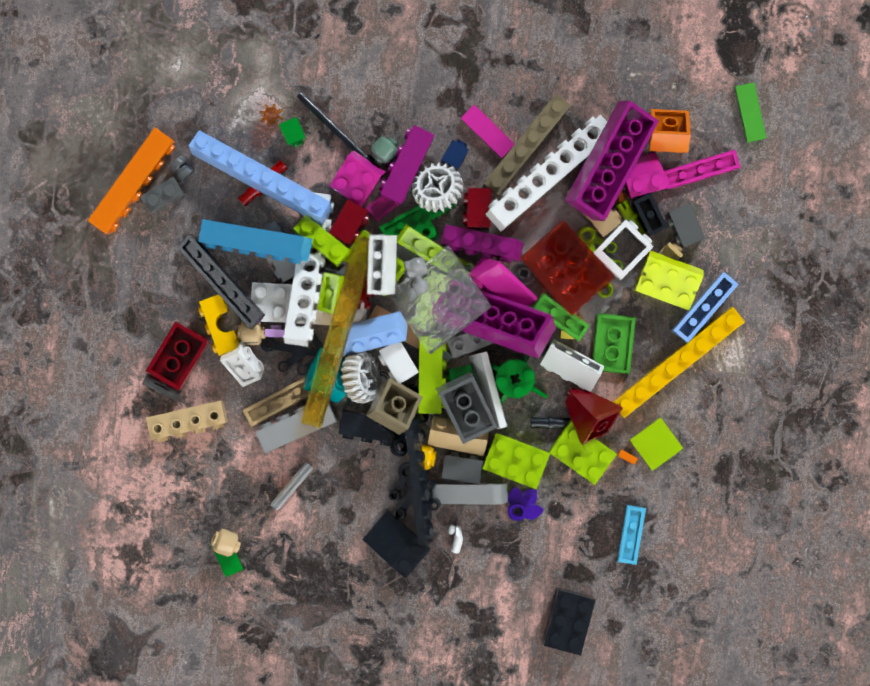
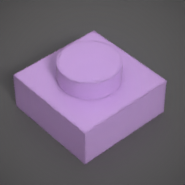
M270 325V329H265V337H284L285 330H281L282 326Z

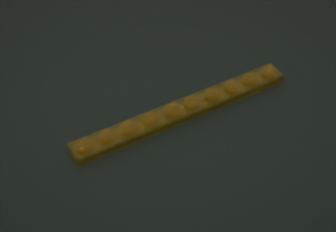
M356 237L301 420L303 424L320 429L322 427L368 273L369 239Z

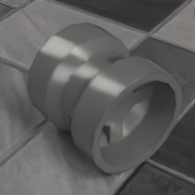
M183 156L178 157L168 167L171 172L177 174L180 182L185 181L195 171L191 165L186 163V159Z

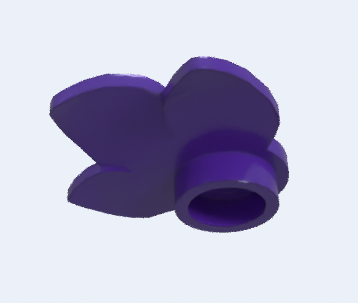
M514 487L509 492L508 501L510 506L508 507V515L512 520L520 521L524 518L533 520L542 514L544 509L535 504L537 490L527 489L521 493L517 487ZM520 508V514L515 515L514 509Z

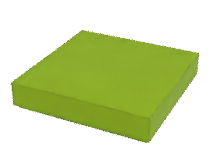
M661 417L630 439V442L652 471L683 449Z

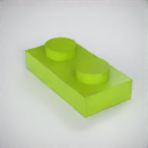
M324 272L317 310L330 314L338 313L344 276Z

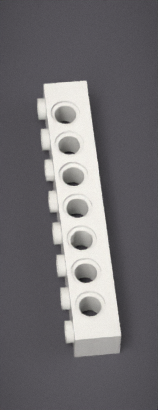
M600 115L596 119L594 117L590 118L585 123L586 128L583 130L577 129L571 135L572 140L569 142L567 140L563 141L557 147L559 151L555 154L553 152L549 153L544 158L545 163L541 166L539 163L530 170L531 175L521 177L516 182L517 187L514 189L510 187L502 194L503 199L500 201L496 199L488 206L490 210L486 215L500 231L505 229L589 156L607 123L603 116ZM587 133L593 134L594 140L590 139ZM574 144L578 145L581 151L575 150ZM560 156H564L567 159V163H563L560 160ZM546 168L552 169L553 175L548 174ZM532 180H537L540 187L534 186ZM518 192H523L526 195V199L520 198ZM504 204L511 205L512 211L506 210Z
M315 193L331 202V213H333L335 202H332L331 195ZM329 216L323 226H321L326 231L331 230L332 220L329 219ZM319 251L314 254L310 253L308 262L301 261V264H296L284 332V342L286 344L308 346L309 340H313L314 329H311L312 322L316 321L317 315L314 306L315 303H319L320 292H317L318 285H322L323 274H320L321 267L325 266L326 257ZM308 266L315 267V269L312 272H307L305 270V268ZM310 284L312 287L309 290H304L302 286ZM303 302L309 304V306L305 309L299 307V305ZM298 321L306 322L303 327L296 326Z

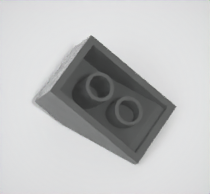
M471 372L436 388L443 406L463 444L498 427Z

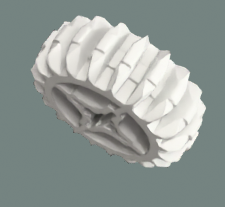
M438 162L437 166L431 163L430 168L424 166L423 172L418 171L419 177H414L415 183H412V195L415 197V202L428 212L432 209L435 213L438 209L444 212L445 207L451 209L452 203L457 204L456 198H461L460 192H463V180L460 178V173L453 166L449 167L447 163L443 166L440 162Z
M360 352L345 357V361L342 362L343 368L341 369L342 385L345 387L344 392H347L348 398L356 401V403L373 401L381 385L380 379L382 378L379 373L381 370L378 369V363H375V357H372L371 353Z

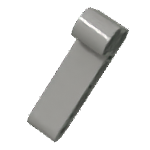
M437 483L435 489L430 492V496L439 499L441 504H504L508 502V483Z

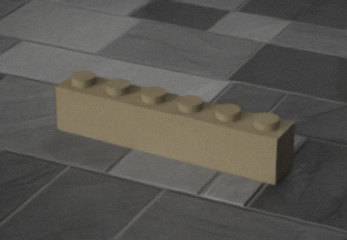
M556 93L483 183V186L491 188V192L498 197L569 110L571 105Z

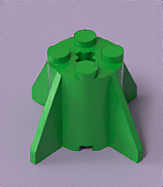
M525 354L522 361L518 359L507 360L499 367L490 363L491 368L496 370V386L503 393L500 397L501 405L507 397L521 398L530 391L547 399L548 395L533 387L535 375L532 368L527 364L529 355ZM517 373L519 381L512 384L510 376H515Z

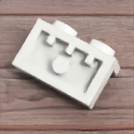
M243 341L239 342L236 350L222 355L220 359L242 387L256 382L262 377L264 371L263 363L258 360L251 348Z

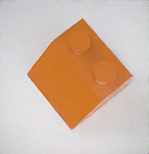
M651 109L650 115L659 122L649 138L650 151L688 153L691 138L689 111Z

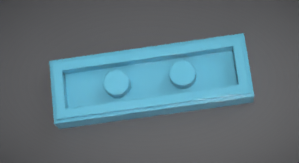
M626 505L617 562L637 565L646 508Z

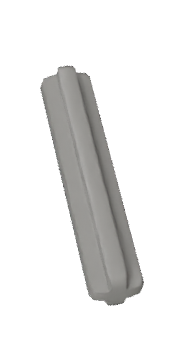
M305 462L272 501L271 506L275 510H279L309 475L313 470L312 465Z

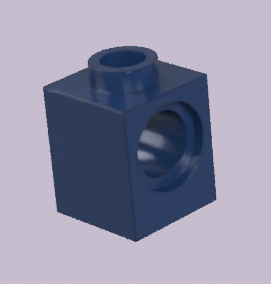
M459 139L457 141L452 140L441 162L447 163L450 167L453 166L458 171L469 152V149L466 148L467 144Z

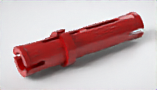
M281 160L270 168L280 175L288 170ZM249 187L238 199L246 207L257 196L260 197L262 193Z

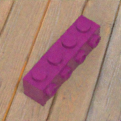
M413 125L412 129H407L404 136L406 142L404 146L400 145L396 152L398 159L396 163H391L387 171L390 175L387 181L383 179L379 190L382 191L381 197L400 206L402 205L434 139V134L416 125Z
M445 225L441 241L442 244L447 246V250L458 252V249L464 250L465 254L473 256L478 253L482 254V257L492 260L494 257L500 258V261L511 263V261L519 262L524 243L517 239L451 225Z

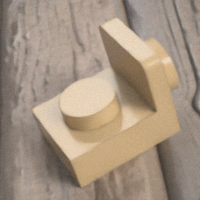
M670 242L658 252L675 260H679L683 256L681 253L682 249L676 243L671 244Z

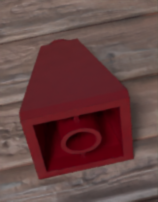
M572 388L566 394L567 399L565 403L582 445L607 434L623 409L620 405L586 389Z

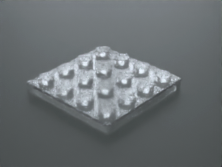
M449 246L425 263L427 274L421 275L422 279L426 280L429 284V289L425 294H418L414 291L415 277L405 279L395 287V294H389L429 354H432L492 307Z

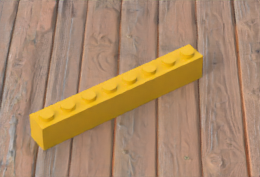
M729 307L695 334L688 343L680 346L615 398L612 402L623 408L620 413L621 417H627L741 326L745 321L734 307Z

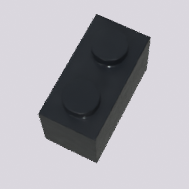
M651 193L631 203L648 237L668 228Z

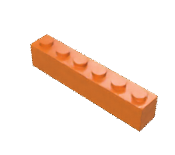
M154 127L87 221L107 235H110V233L114 234L120 226L118 222L131 211L129 208L133 202L136 203L140 196H142L141 191L144 186L148 187L152 182L154 172L160 171L165 163L163 162L167 155L170 156L174 152L176 142Z

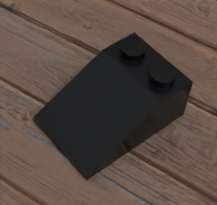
M388 510L362 539L405 579L431 549L428 544L419 545L418 536L396 519Z

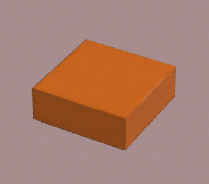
M619 448L617 452L618 457L633 465L636 464L638 458Z

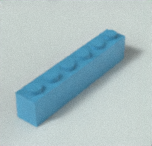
M202 219L198 242L205 243L206 248L216 249L217 246L222 247L221 250L233 252V249H237L239 254L250 255V252H254L256 257L266 258L267 255H271L273 260L283 261L284 258H288L290 263L301 264V261H309L313 239Z

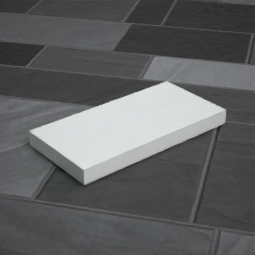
M488 352L468 356L474 379L498 426L495 429L506 427L507 424Z

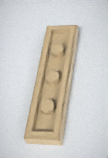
M306 377L242 410L250 426L253 427L313 395L314 393L303 389Z

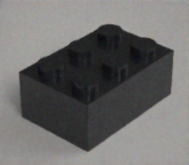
M557 587L542 642L543 646L581 656L596 599L589 595Z

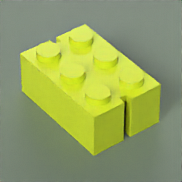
M650 250L636 282L635 291L690 311L696 292L704 277V270Z

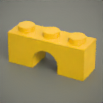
M218 294L199 301L200 306L198 310L201 317L206 319L207 324L204 326L207 334L213 338L214 342L211 345L214 353L222 356L236 350L240 342L237 331L223 332L218 327L220 316L229 312L224 299Z

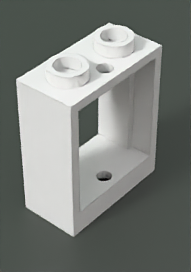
M624 220L592 253L619 280H622L654 247L651 244L653 241L645 233L641 235L637 231L639 227L632 220L629 222ZM626 227L645 248L622 270L602 250Z

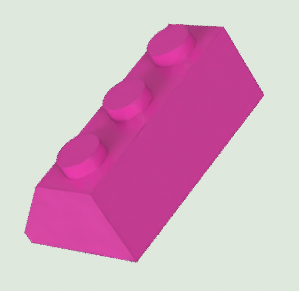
M482 257L468 274L473 280V285L479 289L482 288L490 294L525 306L537 300V297L499 261Z

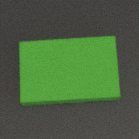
M597 313L592 360L604 366L602 372L630 374L636 317Z

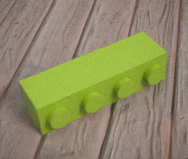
M420 335L419 395L423 397L419 404L418 414H442V409H445L436 391V388L446 384V378H442V371H446V359H442V352H446V340H443V335Z

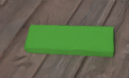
M755 83L735 86L746 142L750 143L766 139Z
M544 293L540 295L533 306V309L551 314L555 326L579 342L590 326Z

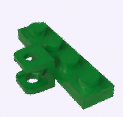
M452 203L451 209L445 207L444 212L438 209L435 213L433 209L428 212L425 208L422 209L418 205L380 226L383 235H397L398 237L405 225H408L422 235L425 232H430L426 237L434 241L437 239V233L431 221L455 209L456 206Z

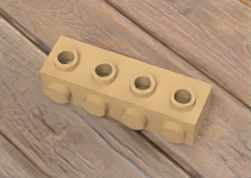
M223 400L146 418L150 439H156L157 443L167 441V436L175 435V438L187 436L186 432L194 431V434L205 432L206 427L212 426L213 430L223 428L224 423L228 422Z

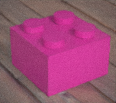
M353 151L347 156L329 186L362 207L382 179L385 171Z

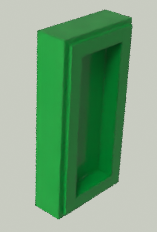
M214 552L225 577L244 569L237 553L233 552L231 556L227 557Z

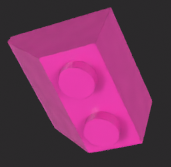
M656 152L641 156L636 162L625 183L629 200L668 188L666 177Z

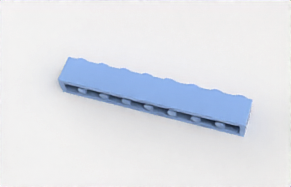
M200 130L189 144L192 155L301 215H307L321 226H323L332 212L330 201Z

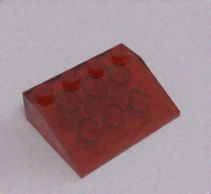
M564 219L520 257L571 316L616 280L615 276Z

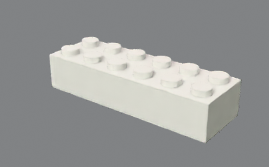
M252 282L251 299L265 314L260 322L286 323L292 284ZM303 285L302 289L309 290L312 286ZM318 286L317 292H320L321 286ZM348 287L346 290L341 291L337 314L317 310L318 304L315 303L314 310L317 311L316 321L312 322V324L344 326L367 320V310L364 309V302L361 303L360 309L354 307V302L358 296L354 295V288ZM303 302L299 305V307L302 309H305L309 306V304L306 302ZM298 321L296 324H306V322Z

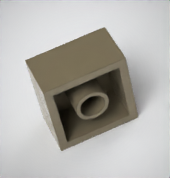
M389 378L381 383L366 416L395 433L401 434L408 430L423 396Z

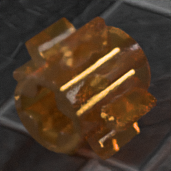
M266 104V110L260 111L264 115L261 122L267 121V127H270L271 124H275L278 127V120H283L279 116L283 110H276V104H273L272 107H268ZM274 111L276 118L272 117L270 120L267 114H271Z

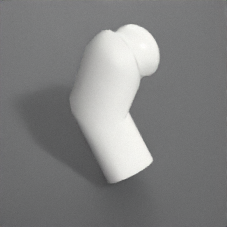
M451 524L448 530L450 535H454L451 552L460 553L463 542L462 530L459 525Z

